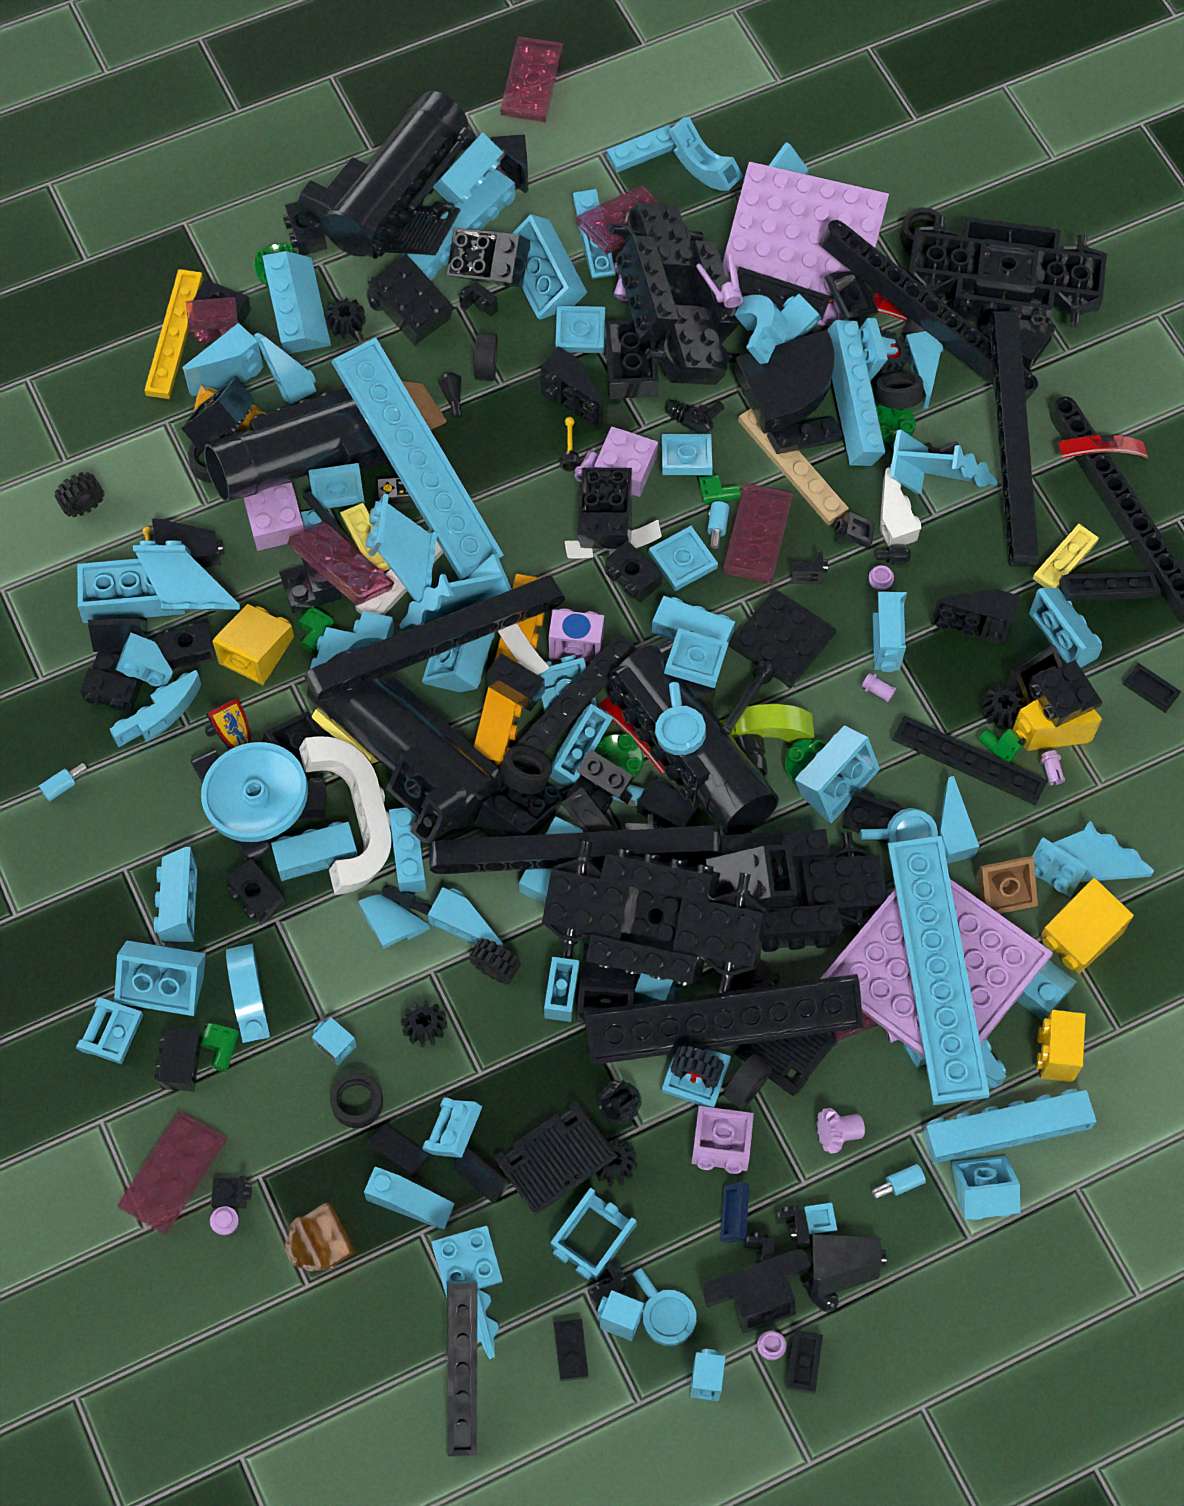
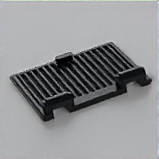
M435 202L433 206H421L420 209H416L413 212L409 223L402 226L397 238L394 241L391 240L387 245L385 253L436 255L461 210L455 207L452 202ZM443 212L449 213L446 219H439Z
M848 1030L742 1044L734 1054L743 1061H746L753 1054L758 1055L772 1066V1072L768 1079L790 1095L795 1096L833 1046L837 1045ZM791 1069L798 1073V1076L792 1083L785 1078Z
M577 1101L571 1103L568 1106L570 1110L562 1116L554 1115L513 1144L515 1148L506 1155H503L501 1152L494 1158L534 1216L618 1158ZM575 1119H578L577 1122H575L574 1124H572V1125L569 1126L568 1128L566 1127L568 1124H570L571 1122H573ZM519 1158H523L521 1161L511 1166V1164L517 1161Z

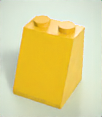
M247 604L214 638L213 645L220 665L264 685L294 638L291 623L285 618H276L262 607L256 606L255 608Z
M1037 699L1020 709L1012 731L1021 738L1026 739L1024 748L1027 751L1085 744L1093 740L1102 718L1094 709L1061 726L1055 727L1052 721H1048L1044 716L1042 706Z
M1093 878L1044 928L1040 937L1049 950L1055 951L1062 957V961L1067 968L1075 970L1080 974L1124 933L1134 915L1099 881Z

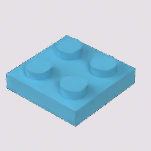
M557 306L555 348L557 349L559 346L567 352L604 353L605 307Z
M662 434V475H712L711 434Z
M359 463L309 470L312 494L324 508L365 503Z
M692 526L652 546L648 551L674 591L718 568L717 561Z
M678 628L664 674L715 688L728 642Z

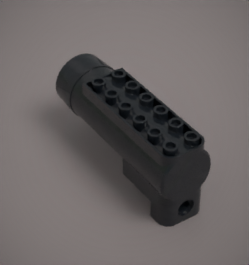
M429 91L424 93L405 113L403 119L367 164L352 157L327 188L311 180L302 190L298 200L299 223L328 236L339 249L350 255L358 257L369 256L373 259L383 256L387 245L391 240L394 241L397 238L399 230L403 225H407L411 219L413 212L407 210V204L454 145V136L461 127L468 128V120L462 108L453 99L440 92ZM432 188L428 194H431L434 191V188ZM423 201L417 207V210L421 208Z
M346 387L335 392H325L320 397L314 399H304L290 407L282 406L275 412L266 415L258 414L250 420L248 430L232 433L204 446V458L210 479L217 494L225 503L256 495L271 487L309 475V470L335 465L359 463L361 473L388 464L393 476H398Z
M675 638L661 646L650 645L636 650L610 672V691H608V697L611 703L617 705L622 711L624 720L628 724H632L639 740L642 743L645 742L650 748L654 760L660 761L667 777L671 781L674 780L678 785L682 797L685 800H689L693 807L702 804L706 813L715 821L725 835L747 834L756 829L774 812L778 805L779 797L769 785L760 769L751 762L733 737L721 731L723 724L712 712L715 688L664 674ZM673 682L679 683L682 706L696 709L702 715L706 724V738L702 746L695 752L687 755H673L666 752L659 745L655 733L656 722L660 715L667 709L672 708L669 684Z
M342 651L334 655L328 661L351 653V651ZM394 676L386 681L378 678L325 700H317L311 688L308 687L307 698L330 721L342 728L392 773L386 790L419 818L414 821L410 832L421 842L431 843L453 828L461 829L471 824L477 818L482 803L500 789L503 782L501 771Z

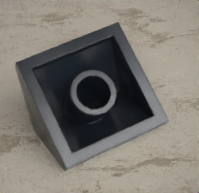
M525 134L491 137L490 140L503 152L497 159L500 164L495 169L515 182V187L527 193L528 160Z
M852 271L828 274L824 277V287L828 295L831 296L830 299L840 320L857 321L859 323L879 313L865 282Z
M142 619L88 620L93 652L122 651L130 633L146 638L148 621Z
M1056 646L1048 647L1011 671L1006 686H1010L1011 692L1019 690L1020 694L1018 697L1025 698L1024 707L1035 701L1029 691V683L1032 676L1050 667L1055 666L1058 668L1062 666Z

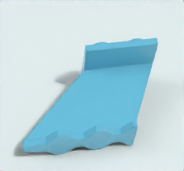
M897 430L893 460L890 466V477L914 493H922L924 473L974 482L979 488L986 485L997 486V480L990 474L987 463L981 462L977 465L975 456L972 453L964 456L960 445H955L954 455L928 453L927 446L903 430Z
M383 494L380 501L375 502V506L370 512L369 523L373 524L371 533L368 532L366 547L370 548L369 556L374 557L378 551L416 602L423 601L424 590L427 587H431V573L435 559V544L438 533H428L389 505V495Z
M140 541V545H133V551L137 554L161 602V609L163 611L240 610V604L191 557V551L184 544H181V541H166V545L155 544V541Z
M492 554L465 580L449 583L446 575L441 574L438 587H427L424 590L423 601H412L409 604L408 614L400 623V628L405 630L416 625H422L442 615L455 612L512 590L497 554Z
M1089 821L1083 831L1054 843L1043 837L1032 855L1034 858L1035 876L1046 881L1057 891L1064 893L1070 898L1080 882L1091 881L1093 878L1100 881L1151 877L1155 871L1141 860L1136 850L1123 849L1111 834H1100L1097 832L1091 821Z
M484 1226L432 1241L446 1298L447 1281H477V1341L482 1343L489 1359L495 1358L493 1339L499 1327L497 1322L488 1318L485 1313L491 1303L490 1295L479 1290L503 1282L488 1227Z

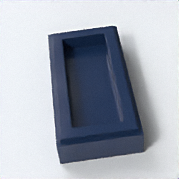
M740 1182L724 1186L721 1242L732 1243L746 1240L750 1184Z

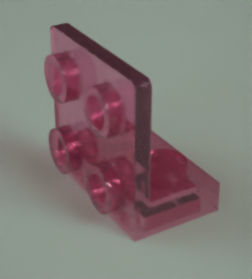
M235 297L186 301L188 329L193 340H197L198 343L212 342V338H220L238 324Z

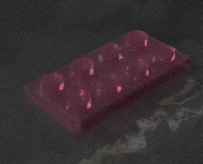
M525 37L517 38L500 108V115L546 122L563 51V43Z
M641 185L578 215L575 224L607 255L626 245L621 235L609 234V226L611 224L621 225L622 218L637 202L661 203Z
M747 483L744 484L723 568L724 574L772 584L793 493Z
M326 522L289 537L287 545L355 605L358 606L392 590L394 581Z
M179 1111L117 1207L166 1236L227 1141L226 1138Z

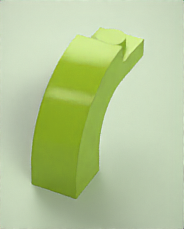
M764 704L749 706L730 735L735 738L745 734H757L762 737L779 738L793 745L801 739L814 738L812 713L790 705ZM727 719L721 720L720 722L724 724Z

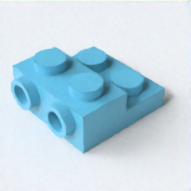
M576 655L561 658V664L553 666L551 661L545 662L550 668L539 674V676L545 679V693L540 698L544 712L586 668L584 657L577 659ZM595 697L587 706L593 704L597 707Z

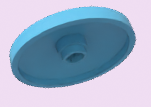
M266 742L243 744L224 753L208 770L201 789L202 806L210 823L224 836L242 842L264 841L283 833L299 818L308 796L307 778L297 758L285 748Z

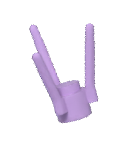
M730 254L728 256L732 282L725 283L722 286L721 292L701 264H697V269L716 295L717 302H723L727 308L737 307L743 302L733 255Z

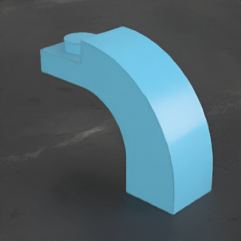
M683 117L668 131L677 146L673 151L678 159L693 176L713 189L728 191L744 177L733 157L719 156L704 144L690 117Z
M763 295L743 296V302L739 305L735 316L747 331L755 330L747 349L760 364L768 363L776 344L784 343L788 331L787 320L768 297Z
M253 944L226 949L231 992L242 1041L245 1043L270 1037L262 1000Z

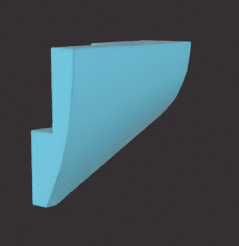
M382 894L358 901L363 916L371 930L374 931L383 949L404 938L410 940L430 929L425 921L405 908L400 907L391 899L382 896Z

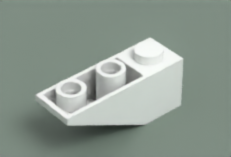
M886 468L882 490L880 531L888 546L893 544L906 545L918 540L921 523L919 518L913 515L910 500L906 495H903L901 484L890 477V468Z

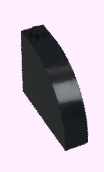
M828 330L776 345L768 363L760 364L751 353L736 357L734 372L763 434L778 432L785 427L798 423L813 413L823 402L830 388L835 360L834 347Z

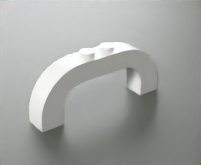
M332 737L305 738L299 748L304 771L325 770L334 772L346 781L351 791L363 839V853L355 858L337 860L329 869L335 895L350 893L367 885L383 867L390 853L391 823L390 815L385 811L384 791L379 787L378 779L371 763L357 748L345 741Z

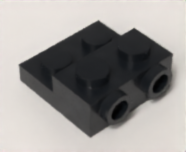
M326 551L303 557V565L279 572L293 613L342 599L339 589L344 587L340 573L334 574L333 572L337 570L334 557H328Z
M98 652L92 669L88 668L80 692L83 699L90 704L99 705L101 703L109 705L110 708L117 711H123L124 709L133 711L143 680L129 677L116 670L121 655Z
M1076 660L1058 668L1055 666L1050 667L1032 676L1029 683L1030 694L1035 700L1038 699L1044 716L1048 721H1052L1055 727L1086 714L1102 704L1101 698Z
M307 711L265 731L262 742L285 748L297 758L304 770L299 748L305 738L327 736Z

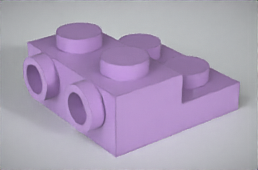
M699 1106L692 1164H697L703 1170H711L714 1167L725 1168L731 1174L747 1171L754 1113Z

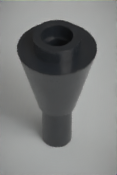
M447 373L442 376L438 384L451 406L453 418L458 419L463 416L460 406L462 377L455 373Z

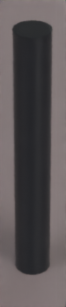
M308 491L302 496L303 499L350 555L356 552L358 548L312 492Z

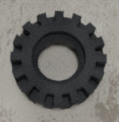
M81 472L77 477L75 474L72 475V479H65V484H60L58 486L59 489L55 490V499L68 517L71 515L72 517H77L78 514L83 516L84 512H91L92 507H98L97 503L103 501L104 491L95 476L89 472L85 474Z
M481 938L469 955L470 963L475 965L476 969L483 971L484 975H489L491 979L509 984L521 966L520 960L511 954V951L504 949V946L497 945L495 941L490 942L489 939Z

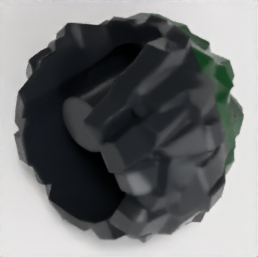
M624 1080L610 1082L599 1094L600 1113L609 1122L616 1125L630 1123L638 1115L642 1105V1097L635 1085L626 1083Z

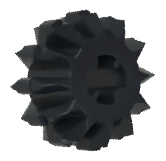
M347 296L344 301H340L337 298L336 304L329 303L328 311H325L326 327L328 330H332L334 336L341 334L343 339H345L346 335L350 334L354 338L355 331L362 332L363 325L366 323L364 308L358 304L356 299L349 302Z
M998 685L994 691L990 689L987 691L986 698L982 700L981 705L983 707L982 716L989 717L987 720L988 725L996 722L997 729L1001 728L1002 724L1010 729L1013 723L1015 724L1019 711L1024 708L1025 698L1018 697L1020 694L1019 690L1011 692L1009 685L1006 686L1005 690Z
M424 1000L423 1007H419V1004L414 1002V1011L405 1009L406 1018L401 1019V1025L405 1027L402 1030L403 1035L410 1036L409 1041L411 1044L419 1040L420 1047L422 1048L425 1047V1041L428 1040L434 1046L436 1044L435 1037L443 1039L444 1033L442 1030L448 1027L447 1022L444 1021L446 1013L444 1011L438 1012L439 1005L437 1003L429 1008L428 1000ZM424 1020L429 1026L424 1027L420 1022Z
M615 1138L613 1145L610 1147L618 1156L616 1158L618 1159V1165L613 1164L611 1167L606 1165L595 1173H600L598 1176L599 1183L607 1178L609 1187L613 1186V1182L616 1179L620 1186L624 1185L623 1176L627 1179H632L633 1173L631 1170L637 1168V1162L632 1161L636 1157L635 1151L627 1152L629 1149L627 1142L619 1147V1139Z

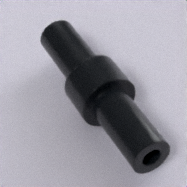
M387 886L383 889L382 896L400 903V907L409 911L414 909L428 915L432 908V905L416 899L415 895L408 892L401 893Z

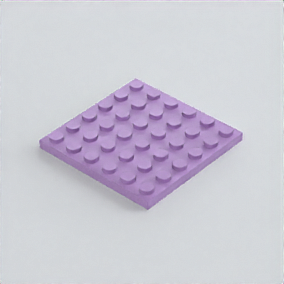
M749 162L722 264L727 281L732 282L728 256L731 254L733 255L736 270L740 266L828 295L824 287V277L828 274L850 271L820 245V238L829 222L832 220L844 222L876 248L889 194ZM828 304L823 321L820 320L815 326L829 328L835 320H840L833 304ZM776 306L780 312L784 309L782 307Z
M950 879L981 1045L1049 961L1053 952ZM894 890L821 979L858 974L862 1012L925 1059L896 890Z

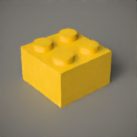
M1052 1010L1048 1018H1044L1042 1027L1038 1029L1037 1037L1038 1043H1042L1041 1053L1037 1054L1036 1069H1040V1079L1073 1083L1083 1067L1085 1014Z

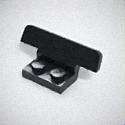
M796 1249L705 1282L702 1286V1293L706 1308L733 1299L738 1311L739 1326L743 1334L796 1315L795 1297L788 1279L812 1270L806 1253L803 1250Z

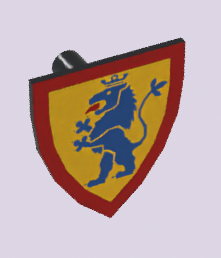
M237 698L206 714L211 723L210 726L205 728V733L208 737L217 734L226 748L230 750L237 746L251 743L248 721Z

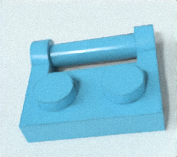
M98 998L95 1003L96 1010L83 1039L78 1041L76 1049L86 1054H93L122 1064L141 1022L143 1013L133 1008ZM106 1012H111V1017L99 1044H93Z
M443 1098L439 1117L429 1141H425L422 1149L433 1155L462 1158L482 1106L476 1102Z

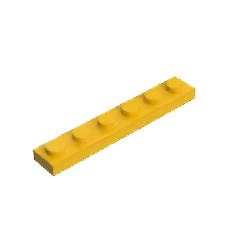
M178 270L144 390L146 396L170 399L194 313L192 301L203 281L201 272Z

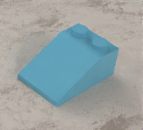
M238 323L183 366L189 394L196 396L200 384L218 390L235 377L240 383H244L260 373L263 363L256 339Z

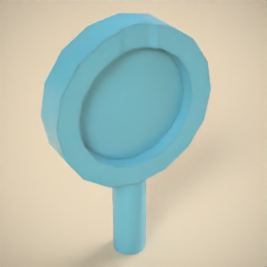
M673 682L669 684L672 708L667 709L660 715L656 722L655 733L659 745L666 752L673 755H687L695 752L702 746L706 738V724L702 715L696 709L682 706L679 683Z
M916 808L904 809L895 814L888 823L887 829L860 830L861 840L887 839L888 843L938 836L937 825L933 818L921 809Z
M642 1268L638 1269L633 1273V1276L649 1298L643 1310V1326L647 1335L654 1342L664 1346H676L685 1342L693 1333L696 1325V1310L692 1301L685 1294L675 1290L658 1292Z

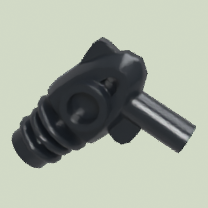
M672 400L668 405L666 414L670 415L671 418L674 417L675 420L678 419V423L682 422V425L691 431L705 434L713 429L714 424L711 419L723 411L725 407L718 401L709 409L704 405H701L699 408L694 406L689 408V404L684 406L683 403L680 404L679 401L675 402Z

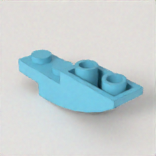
M593 189L573 193V201L577 215V226L591 278L614 276L616 273L607 231L604 228L597 191Z
M197 671L185 673L168 686L159 687L150 695L153 705L145 706L130 718L116 722L114 727L110 728V732L117 746L120 747L140 735L143 736L147 743L170 727L189 707L202 685Z

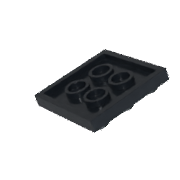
M774 588L731 640L729 647L756 665L762 661L771 663L775 668L774 677L792 689L836 634V629Z

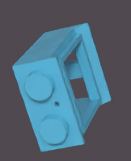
M878 592V613H873L874 670L893 672L901 668L906 649L904 603L907 592Z
M590 1188L551 1241V1248L554 1249L552 1254L563 1263H567L569 1260L576 1265L575 1271L585 1279L589 1280L592 1277L598 1281L600 1275L605 1270V1265L611 1262L628 1236L637 1227L636 1220L634 1218L629 1220L618 1212V1208L610 1202L608 1204L605 1203ZM589 1208L622 1231L597 1266H594L564 1244Z

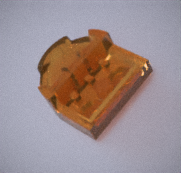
M324 1203L305 1217L296 1218L289 1226L291 1230L288 1241L285 1242V1250L289 1260L298 1268L308 1271L328 1270L355 1253L331 1203Z

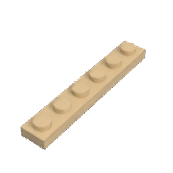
M752 408L738 417V422L828 526L848 513L849 508L799 450L776 454L767 437L768 433L763 434Z

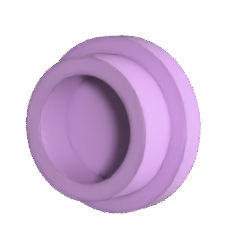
M880 565L870 571L868 580L873 588L886 590L892 586L894 575L888 567Z
M226 1206L217 1208L210 1218L212 1229L219 1235L231 1234L236 1230L239 1223L236 1211Z
M767 1331L760 1336L757 1348L763 1358L777 1360L785 1353L786 1341L779 1332Z

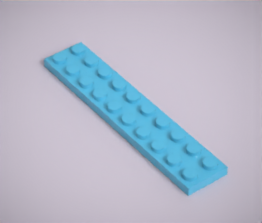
M376 337L333 359L331 363L432 533H438L436 541L459 580L461 581L471 575L492 554H497L498 558L504 556Z
M942 836L888 843L933 1105L989 1098L990 1093Z

